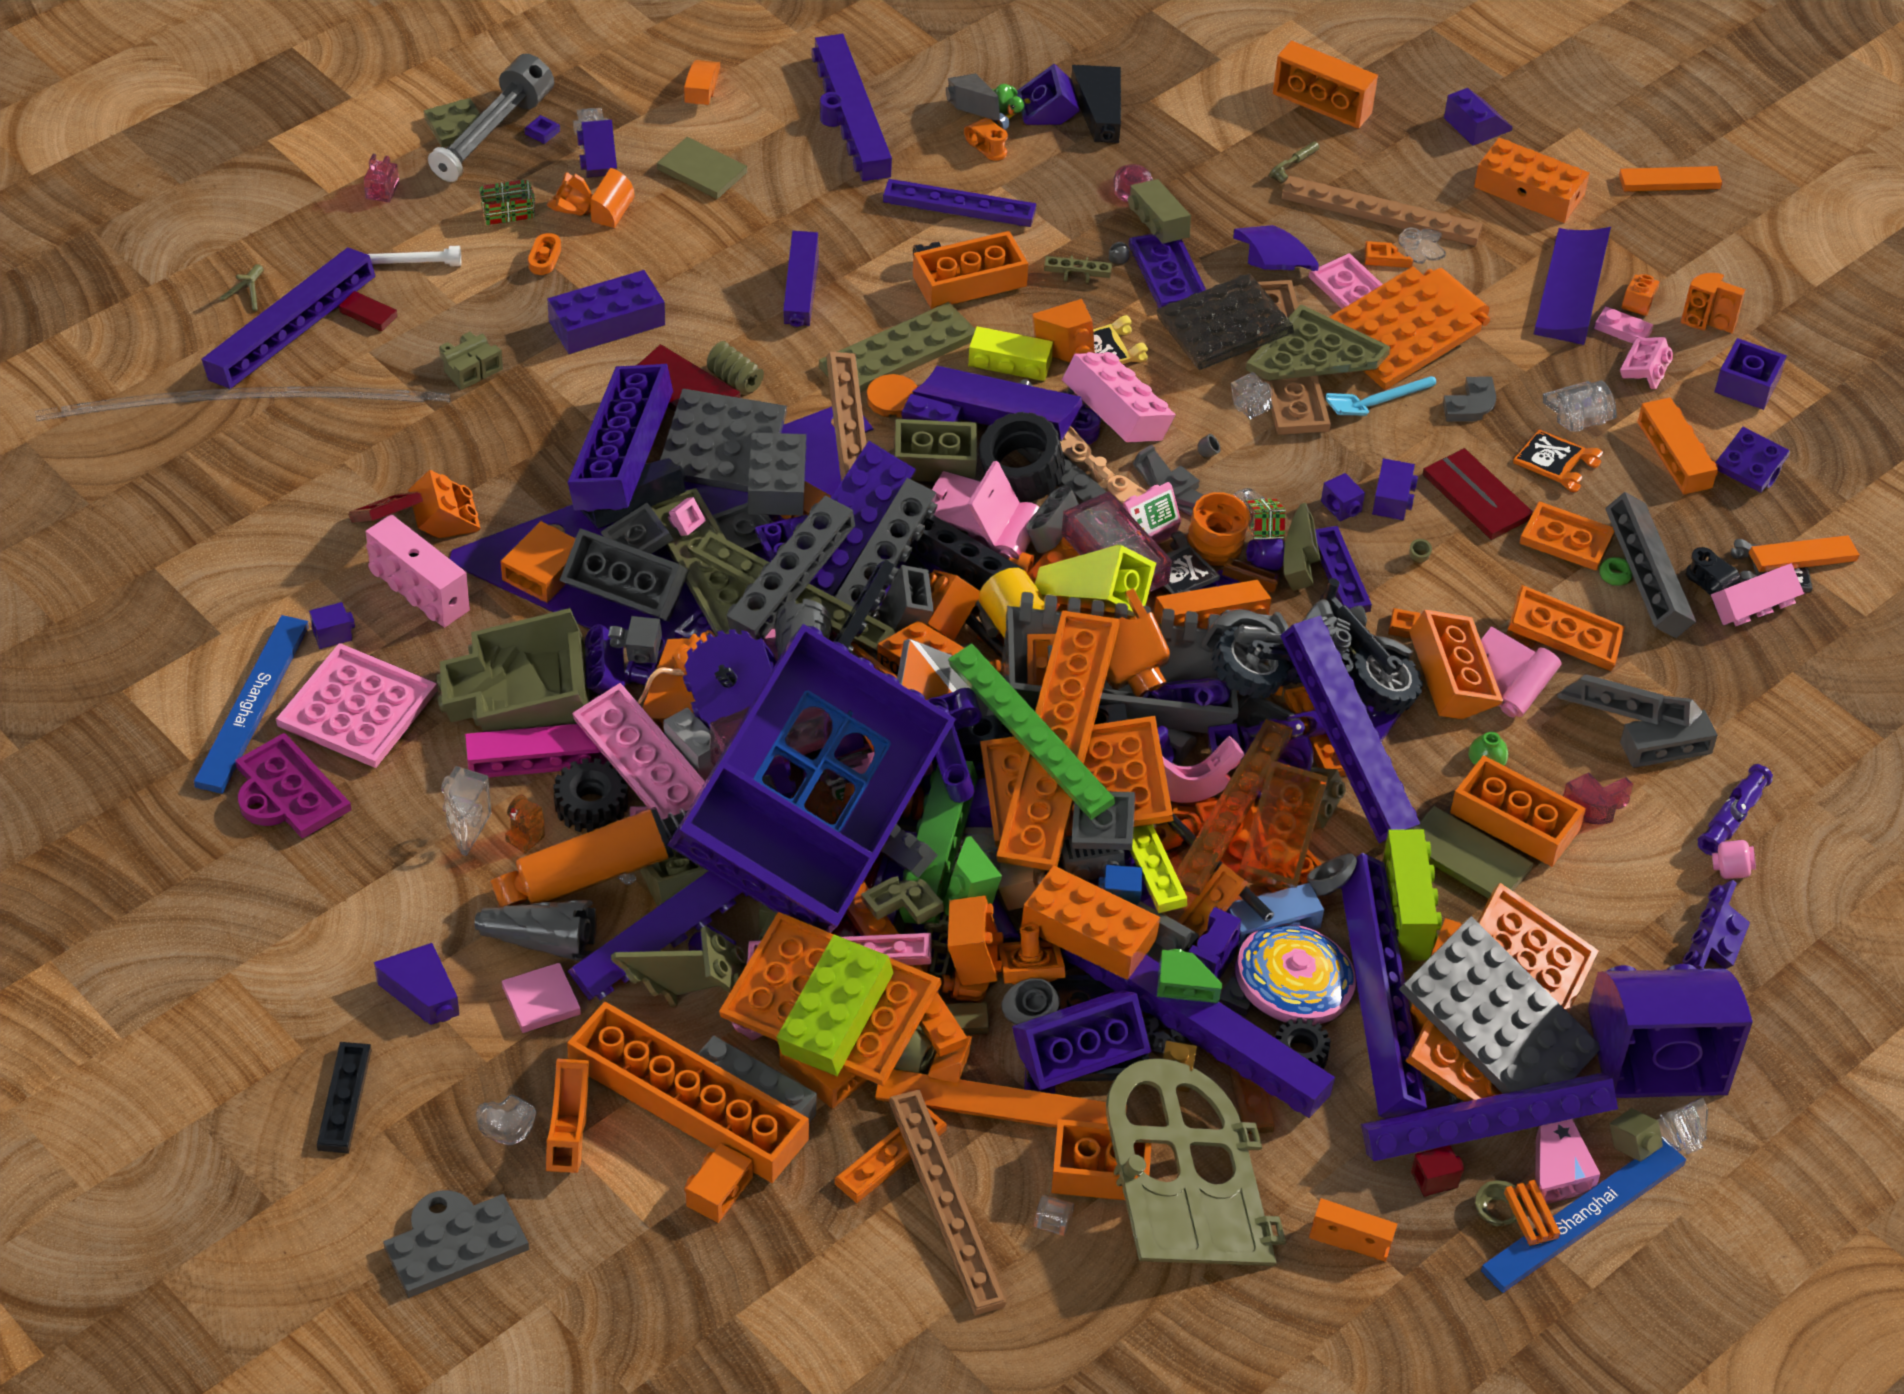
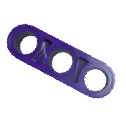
M601 624L591 627L585 637L586 685L598 695H602L619 683L625 687L623 647L614 648L610 646L611 638H608L609 629Z

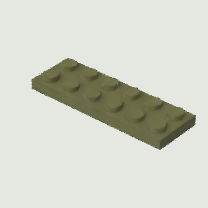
M947 302L837 352L855 354L861 393L867 390L869 384L880 376L889 374L901 375L971 343L976 329ZM824 357L819 359V368L829 378L827 359Z

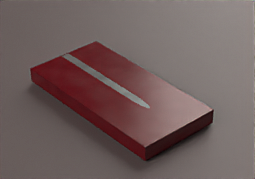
M1465 448L1423 468L1422 475L1490 540L1528 522L1533 514V511Z

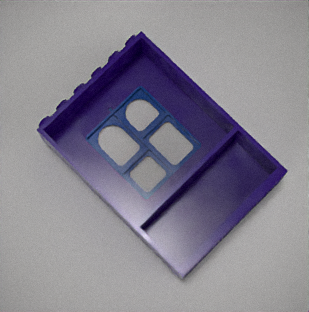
M802 624L788 642L667 846L773 911L781 912L831 933L839 925L956 718L952 717L946 708L940 705H933L925 700V697L920 692L914 689L909 690L899 684V680L893 675L883 674L875 669L869 660L854 656L848 652L847 647L843 644L830 641L823 636L819 629ZM809 707L823 709L829 714L833 726L831 735L815 760L807 758L785 743V738L799 714ZM860 733L865 735L874 747L873 760L863 774L843 764L834 756L839 743L848 734ZM776 755L786 758L806 772L804 781L791 799L768 787L762 781L764 773ZM825 769L832 770L855 786L853 795L834 825L828 824L807 811L804 807L805 801Z

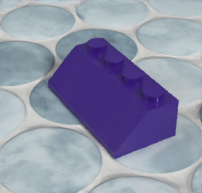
M1122 989L1012 1026L1019 1057L1039 1090L1151 1052L1137 993Z

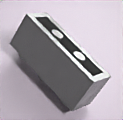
M1702 710V714L1689 727L1662 720L1658 725L1645 721L1627 723L1624 726L1620 743L1632 768L1712 754L1718 734L1706 711Z

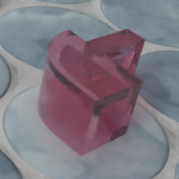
M1588 772L1566 783L1563 797L1586 808L1583 817L1584 822L1597 825L1613 822L1616 809H1622L1629 803L1633 783L1627 777H1624L1603 788Z

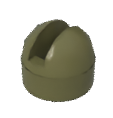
M1425 539L1414 540L1409 549L1410 558L1417 563H1423L1428 560L1432 552L1431 544Z

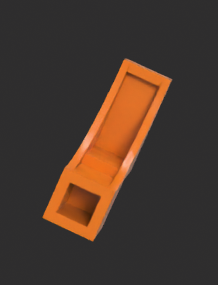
M557 1059L553 1110L547 1138L546 1171L578 1173L582 1162L583 1130L587 1121L589 1060Z

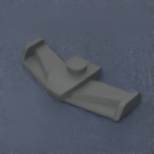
M1153 445L1140 451L1133 465L1150 488L1154 485L1161 486L1170 482L1178 510L1192 516L1196 501L1203 496V494L1195 491L1199 488L1200 480L1182 466L1171 471L1155 451Z

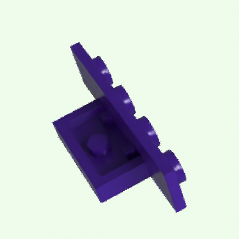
M1734 880L1722 886L1717 885L1710 891L1707 907L1700 915L1701 922L1691 938L1692 944L1689 952L1683 958L1684 964L1692 965L1696 969H1704L1707 958L1710 956L1724 969L1734 966L1750 924L1747 919L1729 905L1737 884Z

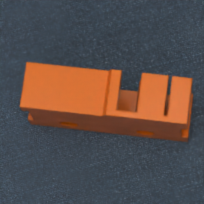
M1321 1198L1309 1238L1386 1262L1398 1224Z

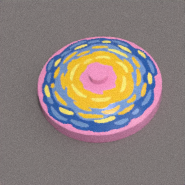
M1282 924L1253 932L1243 942L1235 963L1237 982L1247 999L1265 1014L1286 1023L1292 1019L1293 1023L1296 1024L1297 1018H1302V1023L1307 1024L1309 1019L1313 1020L1312 1025H1316L1317 1023L1323 1024L1337 1018L1348 1007L1356 987L1355 971L1346 953L1327 936L1299 925Z

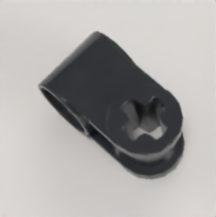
M1705 547L1694 549L1691 555L1692 563L1688 565L1685 574L1690 581L1696 583L1710 596L1740 583L1741 578L1737 569L1718 557L1712 550Z

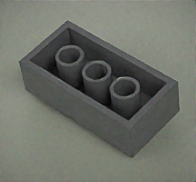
M580 528L560 581L584 592L670 622L689 570L675 562Z

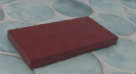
M661 344L637 364L668 365L673 393L667 407L676 411L682 389L741 398L739 391Z

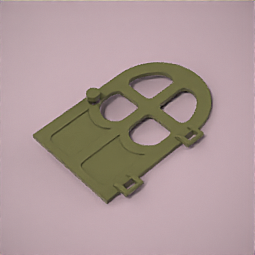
M1148 1059L1136 1062L1124 1069L1109 1089L1106 1100V1117L1117 1162L1114 1174L1120 1175L1116 1184L1123 1188L1139 1261L1274 1266L1277 1262L1272 1244L1284 1245L1286 1244V1239L1280 1217L1264 1215L1248 1151L1262 1149L1256 1123L1241 1122L1234 1105L1225 1092L1202 1072L1193 1068V1071H1190V1066L1167 1059ZM1147 1084L1158 1090L1166 1119V1127L1138 1126L1128 1121L1126 1117V1103L1129 1094L1136 1086ZM1181 1086L1191 1088L1207 1100L1220 1118L1222 1129L1187 1127L1183 1122L1176 1088ZM1247 1131H1252L1254 1141H1249ZM1134 1143L1169 1145L1173 1150L1177 1165V1179L1171 1182H1162L1143 1172L1146 1168V1162L1141 1156L1135 1155ZM1190 1145L1223 1147L1229 1153L1233 1167L1232 1178L1223 1184H1211L1202 1179L1195 1170ZM1271 1225H1276L1278 1236H1273Z

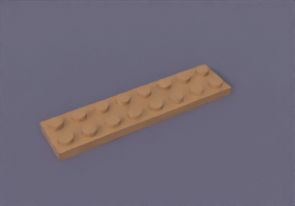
M1292 280L1241 283L1240 292L1256 352L1299 307ZM1318 375L1270 381L1263 379L1277 435L1330 432L1331 423Z

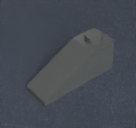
M976 73L948 78L949 87H946V97L948 102H951L956 109L992 120H1000L998 95Z

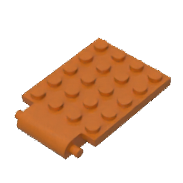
M1414 266L1329 317L1391 347L1390 354L1377 369L1362 370L1384 390H1387L1481 331L1482 325L1486 326L1490 322V317L1487 316L1489 306L1443 268H1438L1434 271L1428 269L1423 275Z

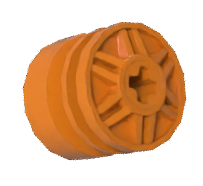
M1212 492L1203 495L1196 501L1193 508L1191 524L1186 538L1189 545L1211 566H1224L1229 558L1238 559L1244 546L1245 535L1250 522L1249 509L1243 501L1234 495L1224 492Z

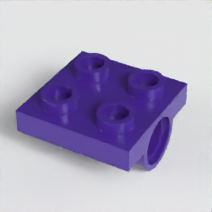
M1742 427L1715 463L1719 472L1761 493L1765 487L1770 488L1774 484L1783 463L1789 457L1790 450Z

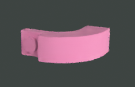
M1228 736L1206 760L1194 766H1177L1163 757L1170 801L1179 803L1202 801L1226 789L1232 783L1228 772L1236 768L1244 757V753L1238 743Z

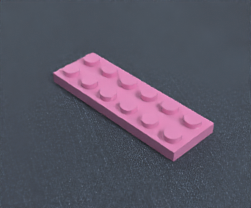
M621 683L572 713L576 723L649 809L656 806L662 820L668 818L669 812L676 815L679 814L680 808L684 809V811L690 808L705 781Z

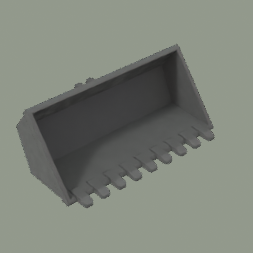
M1022 592L1020 607L1007 606L1006 632L1000 674L1004 675L1003 678L1035 711L1042 686L1028 684L1027 634H1056L1062 612L1056 611L1057 597L1055 595H1046L1044 608L1040 610L1032 609L1034 595L1031 592ZM1075 597L1069 598L1067 611L1080 613L1081 600ZM1094 600L1090 615L1103 616L1104 602ZM1117 603L1115 605L1114 618L1119 619L1123 617L1127 619L1128 606L1125 603ZM1144 606L1147 614L1150 613L1151 608L1149 606ZM1163 609L1161 623L1158 626L1167 643L1170 656L1168 664L1159 669L1166 681L1218 678V672L1214 671L1212 667L1214 662L1211 660L1212 652H1207L1202 647V642L1208 630L1220 615L1210 614L1207 629L1197 628L1198 614L1196 612H1186L1183 627L1174 625V610ZM1105 680L1099 706L1125 703L1128 720L1155 716L1157 727L1165 726L1167 729L1208 733V727L1232 724L1233 719H1237L1238 716L1237 690L1230 688V697L1226 704L1200 706L1194 703L1135 697L1129 685L1119 690H1114Z

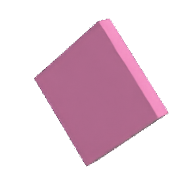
M560 963L502 981V988L522 1033L581 1015L580 1006Z

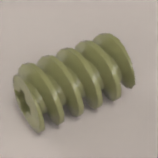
M726 341L717 343L708 355V370L739 391L740 394H751L761 385L764 377L763 369H758L757 364L744 357L734 347L729 346Z

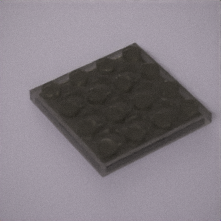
M1250 273L1240 275L1233 280L1215 285L1210 289L1192 294L1187 298L1156 309L1158 319L1198 370L1294 333L1293 324Z

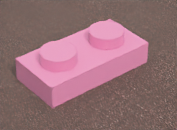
M1605 306L1596 320L1594 329L1634 344L1636 338L1649 337L1653 324Z

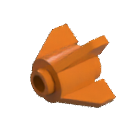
M566 172L562 185L559 187L556 195L547 203V206L554 211L576 214L579 217L583 214L588 215L591 212L590 199L592 193L582 177L576 173L572 176Z

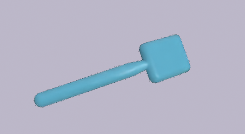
M1430 376L1371 395L1361 401L1353 394L1326 393L1325 399L1338 415L1366 416L1369 413L1366 407L1433 387L1437 381L1435 377Z

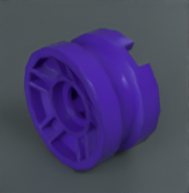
M1082 404L1071 427L1087 444H1092L1100 435L1101 420L1100 416L1092 409L1086 408V404Z

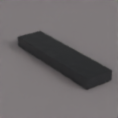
M339 1043L317 1140V1151L349 1154L371 1056V1044Z

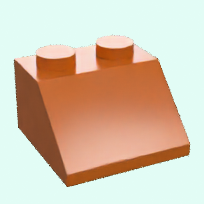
M1082 299L1032 314L1034 338L1053 341L1052 357L1070 363L1074 354L1095 353L1093 320Z

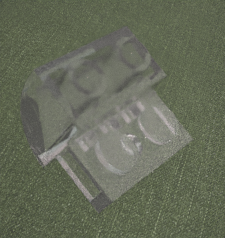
M1602 380L1594 383L1585 381L1543 394V404L1557 412V422L1569 431H1581L1584 427L1602 425L1608 420L1617 418L1613 394L1608 385Z

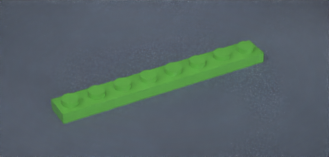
M972 643L948 659L950 667L1090 820L1115 804L1114 797Z

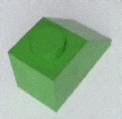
M1180 949L1162 950L1158 971L1157 997L1211 1003L1219 1002L1222 983L1193 953L1184 952Z

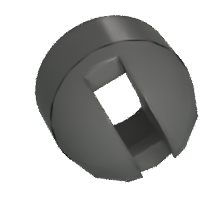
M1123 242L1112 244L1109 249V260L1115 264L1126 263L1129 260V248Z
M1208 434L1199 440L1198 452L1201 456L1207 458L1220 453L1219 442L1212 434Z

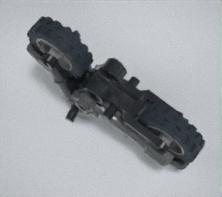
M1335 578L1329 579L1325 593L1310 609L1303 621L1321 615L1324 624L1329 629L1337 651L1341 654L1346 670L1354 681L1357 693L1366 706L1371 705L1374 707L1373 710L1378 712L1382 710L1390 715H1393L1394 712L1402 714L1405 710H1409L1420 695L1421 688L1423 687V681L1420 680L1422 677L1420 671L1415 669L1416 665L1412 660L1409 661L1413 651L1396 640L1371 634L1365 627L1367 617L1364 608L1357 605L1349 609L1346 605H1342L1335 597L1340 583ZM1244 609L1226 610L1212 624L1202 642V647L1207 652H1212L1211 660L1214 661L1212 667L1214 671L1218 672V678L1221 681H1225L1227 687L1232 690H1238V693L1243 696L1251 695V698L1258 699L1259 696L1268 698L1271 694L1274 695L1280 686H1286L1290 683H1302L1280 637L1289 628L1280 612H1274L1271 616L1257 614Z

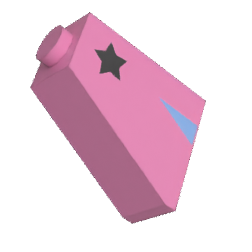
M1570 1119L1539 1126L1536 1136L1535 1181L1546 1204L1584 1195L1597 1186L1600 1172L1573 1120Z

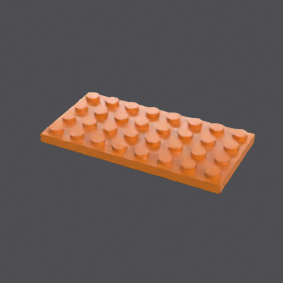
M1499 883L1494 888L1477 922L1569 1013L1598 950ZM1427 1019L1406 1059L1407 1063L1464 1102L1503 1094Z

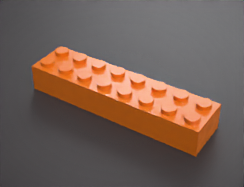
M604 1002L567 1042L568 1059L589 1060V1077L715 1150L722 1143L753 1160V1173L770 1183L777 1179L809 1140V1118L607 1002Z

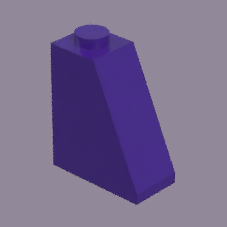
M432 943L374 962L378 985L428 1024L445 1022L459 1016L457 994Z

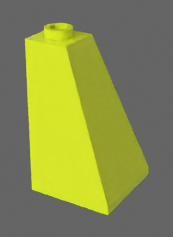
M1115 545L1039 567L1035 586L1044 600L1048 594L1055 595L1057 597V604L1068 605L1069 598L1075 597L1081 600V607L1091 609L1092 602L1100 600L1104 602V611L1114 613L1117 603H1125L1128 606L1127 615L1135 616L1125 598L1126 591L1134 588L1142 605L1145 606L1156 563L1122 545Z

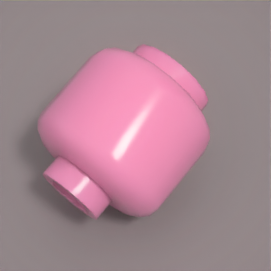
M1745 840L1721 842L1718 845V853H1712L1714 871L1720 870L1723 879L1747 878L1751 875V870H1756L1754 846L1749 847Z

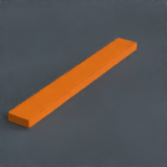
M895 1069L891 1072L884 1087L879 1084L877 1085L875 1095L876 1100L889 1102L892 1096L920 1090L926 1107L930 1109L1057 1128L1058 1119L1108 1124L1106 1102L966 1080H959V1083L930 1078L927 1074Z

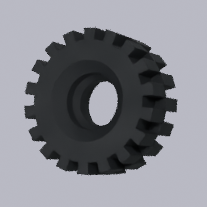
M588 758L582 759V764L579 765L576 761L570 763L571 769L564 767L561 770V775L557 774L553 788L555 812H557L559 820H564V824L568 828L574 825L575 831L581 832L582 828H586L588 833L595 828H601L617 821L616 819L621 820L624 818V812H627L628 809L627 783L615 768L613 769V765L609 761L601 764V759L595 758L594 763H589ZM586 794H597L602 796L600 799L596 801H585L581 799V797Z

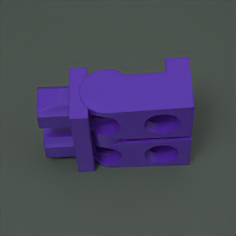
M1214 907L1209 915L1207 934L1202 935L1198 939L1197 947L1192 945L1188 953H1193L1220 980L1237 954L1242 919Z

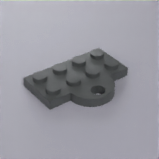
M449 1190L436 1191L423 1197L412 1211V1230L383 1241L384 1249L408 1298L529 1250V1243L504 1194L473 1205L463 1194ZM436 1204H442L447 1207L441 1213L430 1211V1208Z

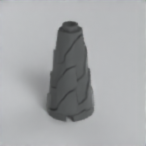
M795 599L779 608L774 624L778 659L802 624L819 629L823 636L829 639L832 630L831 614L823 605L808 599H803L801 604H795Z
M589 900L542 902L530 905L483 908L481 912L476 914L474 926L482 936L500 939L527 949L582 961L592 953V951H586L585 948L587 944L594 945L597 917L596 909L589 908L594 904Z

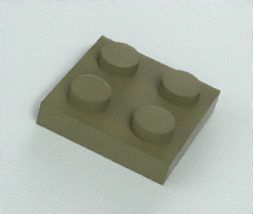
M471 98L424 110V118L441 147L450 146L480 115Z

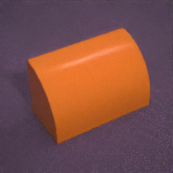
M613 168L608 170L590 199L591 222L615 228L635 197L631 182L618 170Z

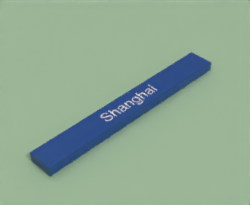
M281 615L194 780L195 788L223 794L236 769L235 760L243 756L309 628L308 621Z
M1662 1139L1663 1147L1643 1161L1632 1160L1556 1213L1553 1218L1560 1230L1558 1239L1529 1246L1525 1236H1523L1483 1264L1481 1272L1502 1293L1506 1292L1685 1165L1686 1158L1667 1140ZM1533 1229L1535 1235L1539 1236L1537 1229Z

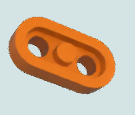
M545 233L536 238L528 256V267L532 273L546 275L553 271L561 252V239L557 235Z

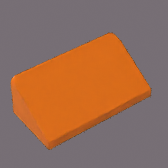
M967 1036L968 1046L941 1057L936 1053L928 1077L959 1083L969 1057L972 1036Z

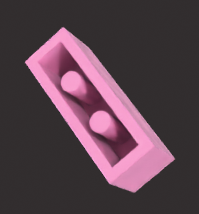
M1790 563L1711 594L1722 624L1726 625L1734 622L1736 627L1751 621L1749 617L1751 614L1756 613L1759 618L1774 612L1772 609L1774 605L1778 604L1780 609L1796 603L1794 598L1804 594L1794 567Z

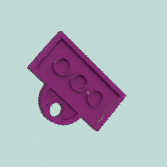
M285 732L235 760L236 768L247 779L238 793L239 809L243 817L253 824L271 826L286 821L303 839L351 811V803ZM255 803H260L263 805L259 809L249 808L250 805Z

